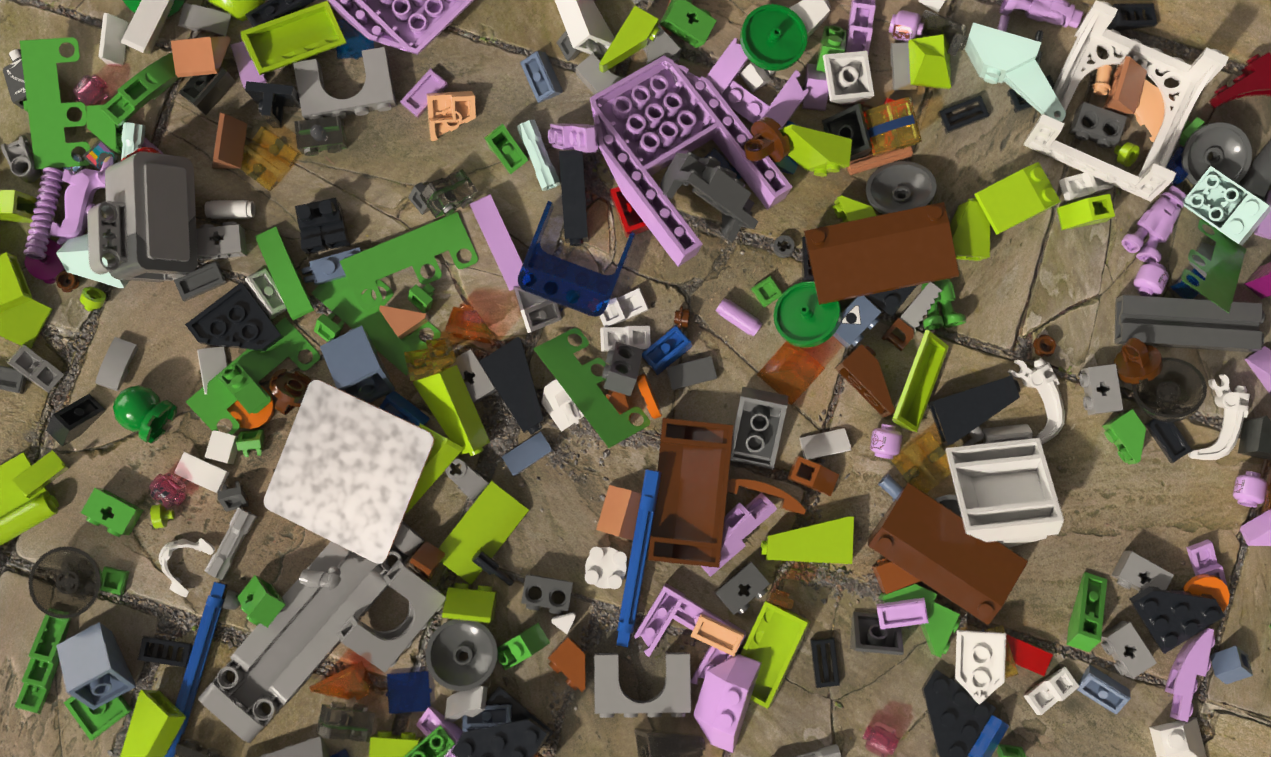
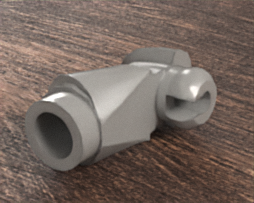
M330 567L328 573L324 571L304 569L300 576V583L305 584L309 588L328 587L329 590H332L341 581V570L337 567Z

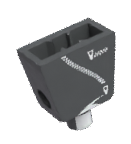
M15 49L9 53L12 63L3 68V73L12 102L21 109H24L23 101H27L21 49Z

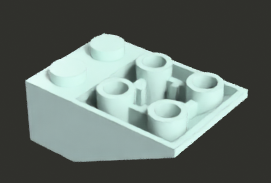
M1212 166L1208 168L1183 200L1184 207L1240 245H1243L1271 211L1269 204Z

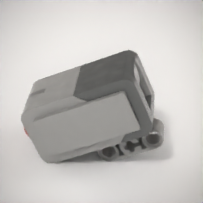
M140 147L125 156L121 161L109 166L105 171L106 201L91 207L87 214L89 266L91 270L99 275L109 272L113 278L118 280L158 283L188 276V273L196 269L198 263L194 168L191 161L185 157L161 154L155 148ZM101 210L104 211L106 219L101 215ZM103 257H104V258L106 259V261H107V264H108L107 266H105L104 263H103V261H102V258H103Z

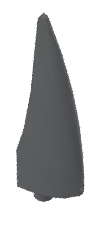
M1271 140L1251 163L1248 172L1239 183L1240 186L1261 200L1264 199L1271 185Z

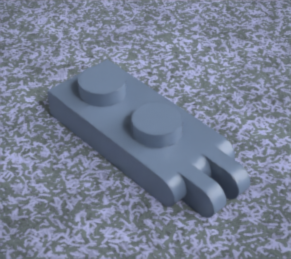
M358 247L309 262V267L301 269L302 274L312 273L311 276L304 278V282H314L315 285H320L346 277L340 260L362 252L361 248Z

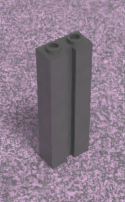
M1122 295L1115 300L1114 344H1125L1129 338H1137L1145 345L1156 347L1255 352L1262 350L1264 344V334L1262 331H1259V326L1264 322L1265 313L1262 310L1261 303L1232 302L1230 313H1228L1211 300Z

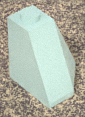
M88 234L68 239L56 252L68 273L117 288H124L129 280L115 279L109 272L99 275L91 270L89 266ZM103 257V258H102V261H103L104 265L107 266V265H108V264H107V261H106V259Z

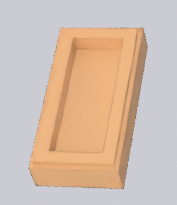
M701 613L691 633V637L735 656L744 633Z

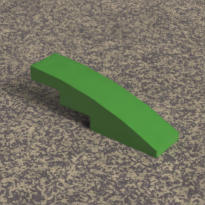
M273 227L256 235L255 238L291 319L295 320L314 311L301 276L296 270L278 228Z
M50 611L46 612L28 655L31 659L21 682L24 685L14 707L41 714L60 661L56 645L66 640L71 617Z

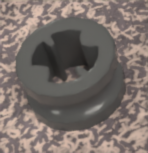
M786 235L779 236L774 242V253L781 258L789 257L793 253L795 244L791 237ZM783 241H786L788 243L787 246H790V249H785V251L782 252L780 251L781 247H778L777 245L782 244Z

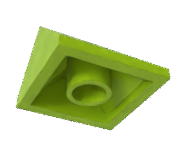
M944 34L910 39L908 41L910 84L950 89L949 43Z

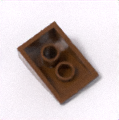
M860 344L835 369L882 418L892 415L895 409L879 361L875 358L876 353L871 347Z

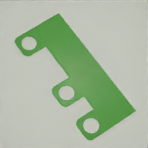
M69 37L20 41L35 170L47 167L63 168L90 165L86 159L78 162L71 155L75 147H83L87 152L90 149L89 143H66L64 127L84 126L87 123L86 106L82 102L61 103L56 64L79 60L80 54L77 39ZM65 42L71 43L75 48L73 56L68 58L63 57L59 52L60 45ZM71 107H78L82 111V118L77 122H72L67 117V111Z
M456 212L340 260V263L360 308L367 310L381 304L383 301L375 282L376 280L412 266L419 282L426 285L440 279L442 276L434 256L449 250L458 269H464L476 264L478 256L459 214ZM468 249L471 252L472 258L468 263L458 261L457 253L459 250ZM425 264H431L435 268V275L430 279L422 277L420 273L421 267ZM365 289H372L376 293V299L373 303L367 304L362 301L361 293Z
M1200 219L1198 229L1216 242L1210 261L1197 251L1191 249L1188 259L1206 272L1207 275L1204 281L1191 271L1184 269L1181 278L1187 285L1230 313L1246 248L1227 237L1203 219ZM1202 225L1210 226L1215 234L1210 235L1205 232ZM1193 255L1200 256L1205 261V266L1197 264L1193 259ZM1186 275L1194 276L1198 280L1199 286L1192 285L1187 280Z
M347 277L318 285L312 294L352 329L363 326L376 350L406 376L408 374L407 369L415 367L441 336L440 331L430 322H427L416 329L410 336L408 335L402 340L398 338L379 310L380 305L384 306L393 296L392 289L381 280H376L375 282L378 287H383L386 290V297L381 304L367 310L360 308ZM367 289L363 295L361 294V299L364 303L370 304L375 301L372 298V289ZM423 328L433 330L434 337L430 342H423L419 338V332Z
M283 318L275 325L283 335L282 339L266 351L247 349L228 365L231 366L237 362L268 398L266 402L252 413H258L271 401L270 395L258 382L288 356L303 371L308 370L320 359V354L286 318ZM307 349L312 352L313 359L310 363L302 364L298 360V354L301 350ZM223 369L208 382L207 394H204V388L202 387L186 403L212 431H218L217 424L221 419H229L233 427L227 434L233 435L239 429L240 424L227 411V408L236 402L237 399L218 377L225 370Z
M573 328L533 348L608 448L650 425L649 418L639 407H633L620 415L597 386V383L605 380V378L595 376L591 372V367L594 364H601L605 367L606 363L603 359L596 358L581 365L573 353L589 345V341L578 328ZM570 334H578L582 338V344L579 346L571 345L568 342V336ZM630 414H641L644 419L643 424L640 426L631 424L629 421Z

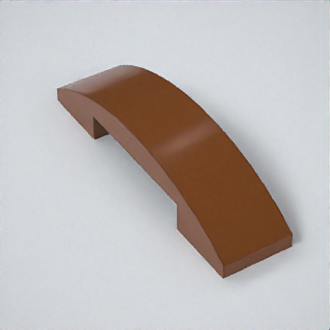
M748 479L728 480L727 493L736 495L739 487L762 492L763 494L782 499L781 509L805 515L806 509L795 498L775 486Z

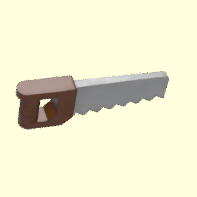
M933 282L928 283L904 313L893 322L881 339H886L902 351L914 337L915 327L920 325L919 321H922L923 316L927 315V310L931 309L930 304L935 303L934 299L939 297L938 293L942 292V290ZM896 327L905 333L906 338L904 341L892 333Z

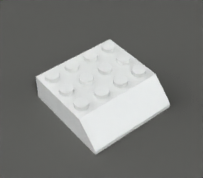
M1040 438L946 448L945 451L966 534L985 542L1059 534L1064 519Z

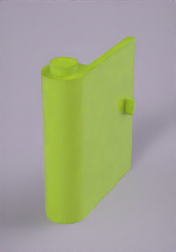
M25 452L0 465V546L58 513L59 503L53 495L49 494L46 487L29 499L23 495V492L14 483V478L32 466Z

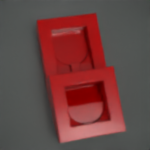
M1006 634L1005 660L1045 677L1053 654Z

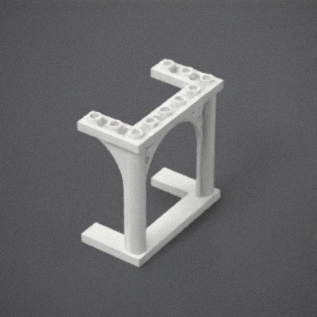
M1096 0L1075 34L1077 39L1053 87V91L1066 111L1078 84L1091 71L1105 65H1120L1126 56L1141 64L1147 71L1146 75L1154 81L1161 92L1164 102V118L1139 175L1135 176L1056 141L1055 139L1060 134L1065 123L1044 114L1040 115L1023 145L1080 171L1090 173L1098 179L1151 202L1173 181L1176 172L1166 169L1170 157L1201 91L1226 65L1229 57L1223 55L1217 49L1206 48L1193 64L1189 65L1181 58L1168 56L1160 49L1150 48L1143 45L1137 39L1124 37L1116 30H1108L1107 27L1115 17L1118 9L1112 7L1108 2ZM1098 46L1107 50V59L1103 60L1098 57L1096 52ZM1114 53L1122 56V58L1115 57ZM1090 59L1095 62L1094 64H1087ZM1155 71H1157V72H1159V73H1161V74H1164V75H1163V76H1158V75L1155 73ZM1168 78H1173L1179 81V85L1175 88H1167L1164 85V81ZM1179 93L1178 96H1174V101H1172L1169 98V94L1173 95Z

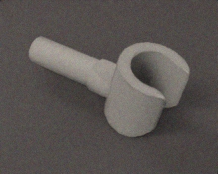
M979 426L969 433L971 439L963 446L973 445L983 439L984 433Z

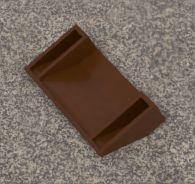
M944 202L804 231L819 305L959 277L951 228Z
M663 418L657 470L662 472L650 536L649 561L720 568L733 425Z
M909 482L868 537V546L987 625L990 624L1004 605L1028 563L1027 559L999 541L985 542L966 534L963 519L960 515Z

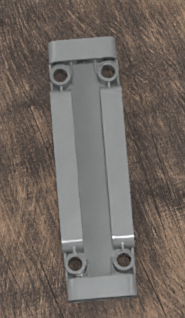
M402 521L387 559L379 564L331 541L306 570L328 573L330 567L339 568L341 570V581L336 588L329 590L328 587L309 588L305 584L300 583L299 577L282 597L286 605L267 628L259 624L232 654L231 661L218 672L217 677L198 697L199 701L242 740L251 743L271 718L278 713L279 709L292 699L341 642L337 633L353 615L360 620L389 585L383 577L392 568L388 564L389 556L392 554L396 555L398 559L406 563L425 540ZM228 670L234 672V682L228 681L226 677ZM263 702L271 705L270 714L263 712Z

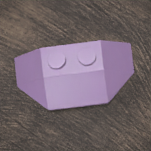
M739 654L707 670L693 716L711 745L731 753L734 752L762 662Z

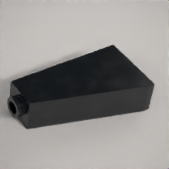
M578 150L559 151L565 243H570V246H582L584 242H588L583 152Z
M518 336L481 359L479 363L525 434L529 432L532 435L542 428L541 424L545 421L523 343Z
M1011 375L929 402L928 405L943 447L954 444L1020 398L1018 381L1013 379Z

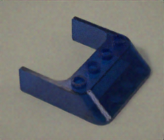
M548 201L518 275V285L528 293L592 317L601 316L607 309L634 243L635 233H630L615 273L603 275L543 251L541 239L554 208L553 202Z

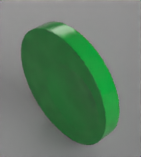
M767 4L754 9L747 16L740 31V43L747 58L756 66L765 70L780 71L793 66L801 58L807 45V31L803 21L794 11L782 5Z
M807 281L791 286L779 297L774 308L773 317L775 327L785 341L797 347L809 348L826 342L834 335L840 325L842 311L839 301L819 305L815 284L812 281Z

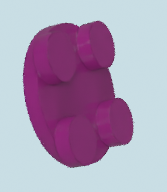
M48 238L49 244L46 245L48 249L47 252H44L46 258L37 260L26 256L24 265L32 276L43 280L47 284H53L56 282L57 275L64 271L65 268L56 254L62 246Z

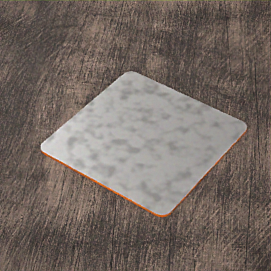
M313 380L308 385L265 494L264 506L268 510L374 563H383L388 557L434 444V437L429 431L321 380Z

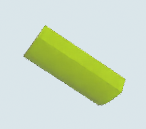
M328 1L241 31L242 41L259 75L346 44V40Z
M928 330L924 332L892 421L900 428L914 432L918 431L949 348L946 343Z
M491 481L438 548L445 553L441 563L472 585L483 570L472 561L475 553L482 550L490 558H493L528 513L529 509Z
M768 601L764 602L741 652L743 656L762 662L750 700L766 709L772 706L811 622Z

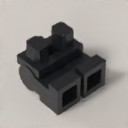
M337 198L295 206L301 235V249L306 254L326 251V245L330 250L351 245L343 211Z

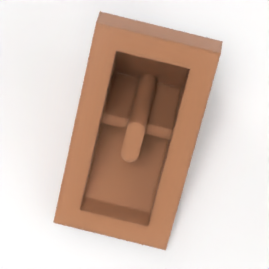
M382 305L379 308L397 337L401 340L429 320V316L426 313Z

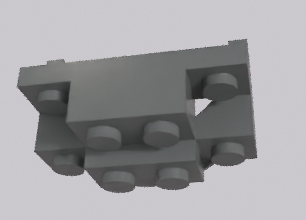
M691 152L686 154L676 153L660 184L663 195L672 199L682 184L694 186L692 191L722 212V234L731 243H733L741 227L755 229L759 221L751 216L753 214L751 209L754 205V202L749 199L751 192L744 188L745 184L736 178L737 174L735 172L722 168L720 166L721 162L711 156L702 158Z

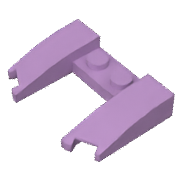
M734 38L711 69L706 79L712 83L732 109L750 122L754 123L763 117H769L779 123L781 126L779 129L784 128L809 93V89L802 90L797 80L801 76L800 72L795 70L769 106L734 81L748 60L741 44H737L738 39Z
M665 583L634 637L636 639L641 635L648 646L644 653L650 657L672 619L693 631L702 613L744 633L741 643L746 637V631L728 620L724 621L685 597V594ZM710 645L690 682L697 684L698 678H705L707 670L733 658V656Z

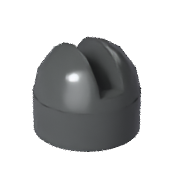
M228 590L223 608L228 610L239 608L241 605L237 598L239 593Z

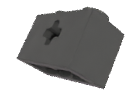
M749 561L714 593L733 615L737 612L741 615L751 606L749 602L754 597L759 599L768 592L766 587L770 583L755 565ZM740 584L744 586L748 584L747 595L738 594L740 591L738 586Z

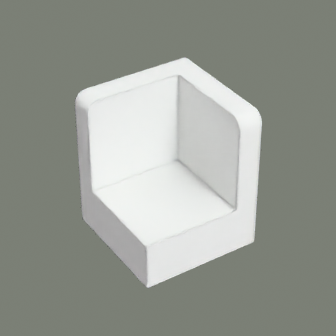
M213 430L205 457L234 464L238 451L236 446L238 436Z

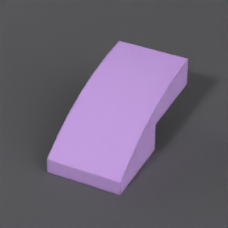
M1207 539L1186 547L1195 576L1200 574L1214 575L1220 578L1227 586L1223 567L1217 563L1213 542Z

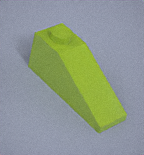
M634 6L601 59L599 71L606 72L646 47L650 40L654 41L660 32L658 28L659 19Z

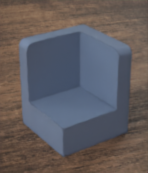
M1237 646L1210 655L1215 676L1225 684L1253 676L1248 654Z

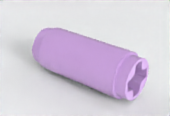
M723 298L715 310L721 317L753 337L763 324L752 314L726 298Z

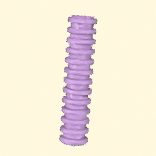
M53 167L44 168L42 171L44 175L41 176L42 181L39 184L41 188L38 189L39 195L36 197V208L33 210L35 215L31 218L33 222L30 223L31 229L28 231L30 235L27 236V241L29 242L25 244L27 249L23 252L32 259L41 260L46 258L44 252H47L48 248L46 245L49 244L48 238L51 236L49 235L50 225L54 222L52 218L55 217L56 214L54 212L57 210L55 205L59 202L57 198L60 197L59 191L62 189L60 185L63 184L61 178H63L64 172Z

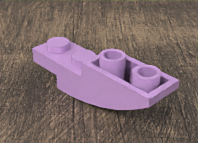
M550 124L551 129L548 130V140L550 144L552 143V147L562 150L574 149L587 153L596 152L598 149L597 125Z
M762 492L745 507L739 502L724 517L720 568L746 546L742 540L777 510L775 505ZM701 566L710 577L720 569Z
M1206 628L1188 639L1172 665L1165 692L1174 694L1170 712L1171 718L1188 722L1189 717L1193 713L1192 697L1193 693L1197 690L1196 675L1206 677V673L1211 667L1209 656L1211 648L1215 644L1214 629Z

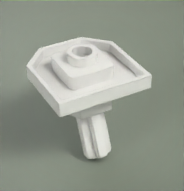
M554 379L544 387L542 405L561 432L574 423L576 425L579 424V419L584 417V415L559 382Z

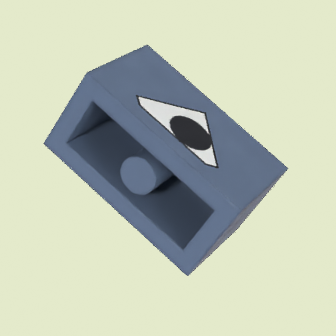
M865 296L856 297L842 312L840 325L833 336L845 348H848L851 344L855 347L864 338L861 333L866 328L871 330L880 321L877 316L881 311Z

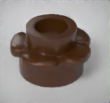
M64 270L57 275L56 284L63 292H72L80 284L79 276Z
M681 306L680 310L675 311L674 324H678L679 329L681 327H688L690 309H685Z
M1040 335L1033 342L1035 353L1040 357L1051 356L1056 348L1055 340L1049 335Z

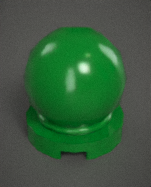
M138 385L126 388L119 393L114 401L113 411L115 420L124 429L139 432V438L142 441L152 444L166 432L162 428L168 419L174 420L177 406L169 400L161 402L160 397L152 389Z

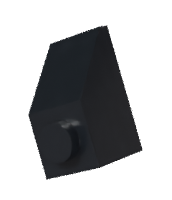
M87 394L54 413L46 431L63 447L81 436L106 409L90 394Z

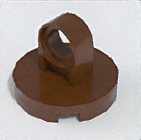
M763 117L753 123L751 126L753 138L747 141L744 146L745 156L748 160L759 161L769 156L776 163L782 161L790 153L789 139L787 135L782 136L778 130L781 127L779 123L769 117Z
M1129 338L1123 345L1122 351L1114 359L1118 378L1125 383L1139 384V380L1148 378V381L1153 380L1163 369L1162 355L1159 350L1151 345H1145L1137 338Z
M281 369L276 371L270 380L269 388L273 395L278 398L274 408L283 415H287L294 406H301L308 385L312 381L308 376L299 371H295L292 374L286 373L287 369Z

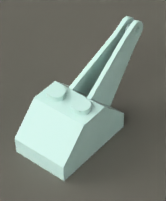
M973 23L965 51L979 77L984 78L983 80L990 84L1006 82L1040 114L1063 122L1066 116L1065 109L1035 60L1041 42Z

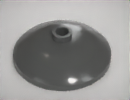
M1223 122L1206 124L1197 129L1186 141L1181 156L1182 169L1188 181L1194 186L1210 166L1238 184L1249 170L1252 160V148L1246 134L1235 125ZM1212 152L1213 157L1209 160L1208 154Z
M909 161L892 162L880 167L870 176L866 185V195L869 203L882 214L930 205L936 196L937 190L933 174L926 167Z
M453 619L444 623L432 634L426 648V664L431 676L443 687L454 691H468L482 685L493 673L498 659V649L494 636L488 628L477 621ZM464 652L468 653V658L462 661L460 655Z

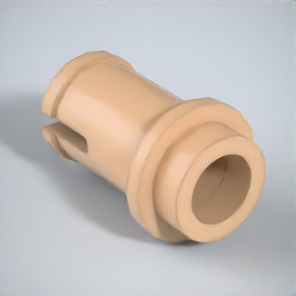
M1110 65L1097 68L1096 80L1092 85L1094 94L1104 96L1111 90L1109 82L1112 67Z

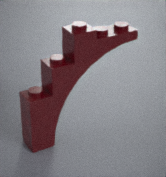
M1270 52L1263 56H1260L1258 53L1247 60L1248 66L1241 70L1242 75L1233 80L1234 85L1228 87L1226 84L1214 92L1216 96L1209 101L1212 107L1216 108L1228 101L1247 96H1271Z

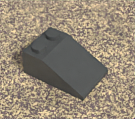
M742 387L732 436L730 461L774 469L788 406L787 395Z

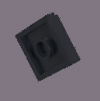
M246 81L245 91L259 104V113H261L262 117L272 128L281 129L284 107L301 108L299 94L294 86Z

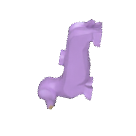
M112 156L105 158L100 171L83 169L75 173L64 169L62 181L70 184L64 196L65 219L62 221V225L52 222L49 234L59 238L57 241L59 245L65 243L68 239L84 235L88 224V211L91 207L95 206L92 203L94 193L100 188H105V171L114 164Z

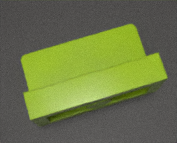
M52 450L14 478L13 481L23 492V495L30 499L69 468Z

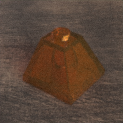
M460 304V307H453L445 330L450 337L496 345L497 340L478 312L473 310V306Z
M786 341L758 372L757 376L776 393L787 395L788 403L792 405L825 367L809 353Z
M360 661L309 688L311 692L346 700L355 697L358 701L370 694L368 690L374 687L363 662Z

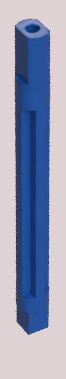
M645 470L617 627L619 632L616 645L628 647L631 633L634 632L662 474L660 471Z
M215 581L211 593L207 597L175 704L186 718L165 757H176L182 734H185L225 600L223 598L227 587L225 583Z

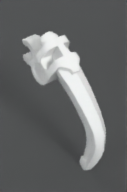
M1042 358L1034 361L1035 368L1031 370L1027 368L1024 361L1015 360L1014 363L1020 366V371L1016 373L1013 370H1009V375L1022 379L1026 387L1036 388L1045 406L1047 423L1044 429L1034 437L1040 438L1042 445L1054 438L1060 432L1065 422L1063 400L1058 388L1060 383L1050 363L1045 362Z
M1225 374L1219 375L1222 381L1219 386H1217L1215 379L1208 380L1209 386L1216 393L1215 404L1220 408H1224L1223 423L1219 437L1210 447L1189 452L1188 456L1192 459L1218 460L1229 455L1237 443L1244 417L1247 418L1250 394L1247 393L1246 386L1238 385L1234 392H1231L1229 378Z

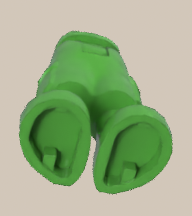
M945 279L933 282L942 292H939V297L934 299L935 303L930 304L931 309L928 310L927 318L923 321L924 329L933 330L942 326L943 328H950L966 323V316L962 313H955L952 302L956 299L951 280ZM928 283L922 284L921 291ZM937 303H940L942 306V316L939 315Z

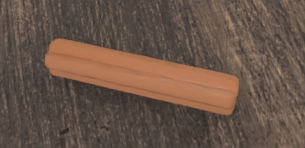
M904 144L850 161L847 171L850 175H854L913 156V149L910 144Z

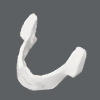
M202 538L196 543L186 539L168 542L159 554L162 572L172 581L170 590L183 597H187L189 592L181 584L182 581L169 572L167 560L170 559L174 550L183 547L194 548L195 550L212 555L215 551L214 546Z

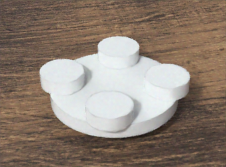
M593 547L585 564V581L599 588L618 589L622 585V580L626 574L627 557L625 553L610 547Z

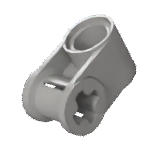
M24 135L20 136L19 140L10 144H1L2 152L13 174L29 183L38 180L41 171L40 169L35 170L33 149ZM26 166H29L28 170L25 173H23L24 168Z
M454 459L445 469L447 476L472 501L489 484L460 459ZM453 464L462 465L460 468L462 473L460 475L451 474L453 471L451 466Z

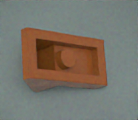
M425 542L410 559L409 563L412 569L431 581L436 573L435 569L444 558L445 553L429 542Z

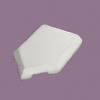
M957 630L955 679L970 693L978 704H981L1005 682L1006 633Z

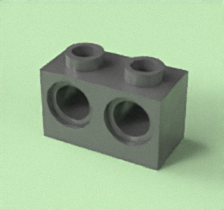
M1083 102L1076 108L1068 133L1075 135L1074 137L1078 140L1095 142L1098 147L1112 148L1120 141L1127 117ZM1082 119L1089 122L1090 128L1083 125ZM1104 127H1108L1111 130V135L1105 133Z
M616 341L614 349H609L605 363H608L605 364L602 378H605V389L631 396L637 381L643 349Z
M526 574L521 603L526 604V609L540 611V607L550 608V613L563 615V611L569 610L574 582ZM532 586H538L542 590L540 599H532L530 597L529 590ZM561 590L565 593L566 598L563 603L553 601L552 594L554 591Z

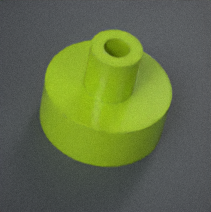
M1127 142L1123 146L1117 145L1114 153L1117 154V162L1126 167L1131 166L1136 161L1140 149L1139 146L1131 142Z
M95 287L84 288L80 296V302L87 311L102 308L106 300V294Z
M162 504L152 505L150 516L153 527L155 529L166 527L168 520L175 518L174 510H166Z

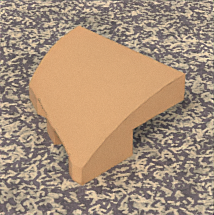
M1144 80L1135 116L1140 126L1144 124L1152 135L1149 139L1154 142L1163 122L1164 102L1159 88Z
M472 91L427 93L431 141L438 140L437 137L448 131L452 132L460 124L468 123L476 118L475 95Z

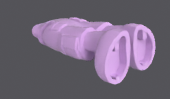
M1003 0L999 11L1003 15H1008L1014 9L1025 10L1026 17L1030 19L1048 22L1065 28L1067 26L1077 28L1083 15V11L1075 9V5H1070L1066 0Z
M1171 186L1167 192L1162 193L1161 197L1138 221V230L1134 234H1126L1121 242L1123 247L1129 253L1138 252L1136 258L1145 263H1159L1162 256L1156 249L1158 243L1166 242L1172 233L1174 223L1181 212V208L1184 206L1183 200L1186 194L1175 186ZM1147 233H1149V237H1150V238H1149V240L1146 242V244L1143 246V244H1144L1143 240H1144L1145 236L1147 235Z

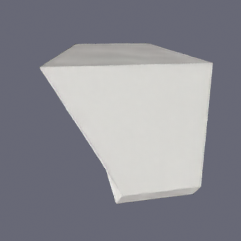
M514 287L528 333L562 320L555 298H548Z

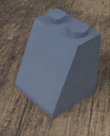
M363 326L351 329L348 333L336 339H331L326 344L320 346L338 389L367 403H371L396 390L370 336Z
M100 622L89 626L86 630L56 645L66 692L92 710L136 687L112 631Z

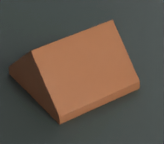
M203 37L171 41L177 77L218 74L231 41L230 37Z
M1126 56L1114 71L1110 84L1111 90L1108 91L1103 109L1118 114H1135L1147 71L1131 57Z
M220 113L212 168H241L247 123Z
M609 485L596 530L633 540L641 493Z

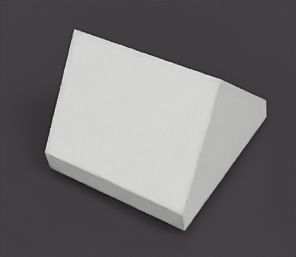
M750 63L740 73V76L752 93L771 81L767 72L754 63Z
M570 612L555 616L551 619L552 624L568 634L576 614Z

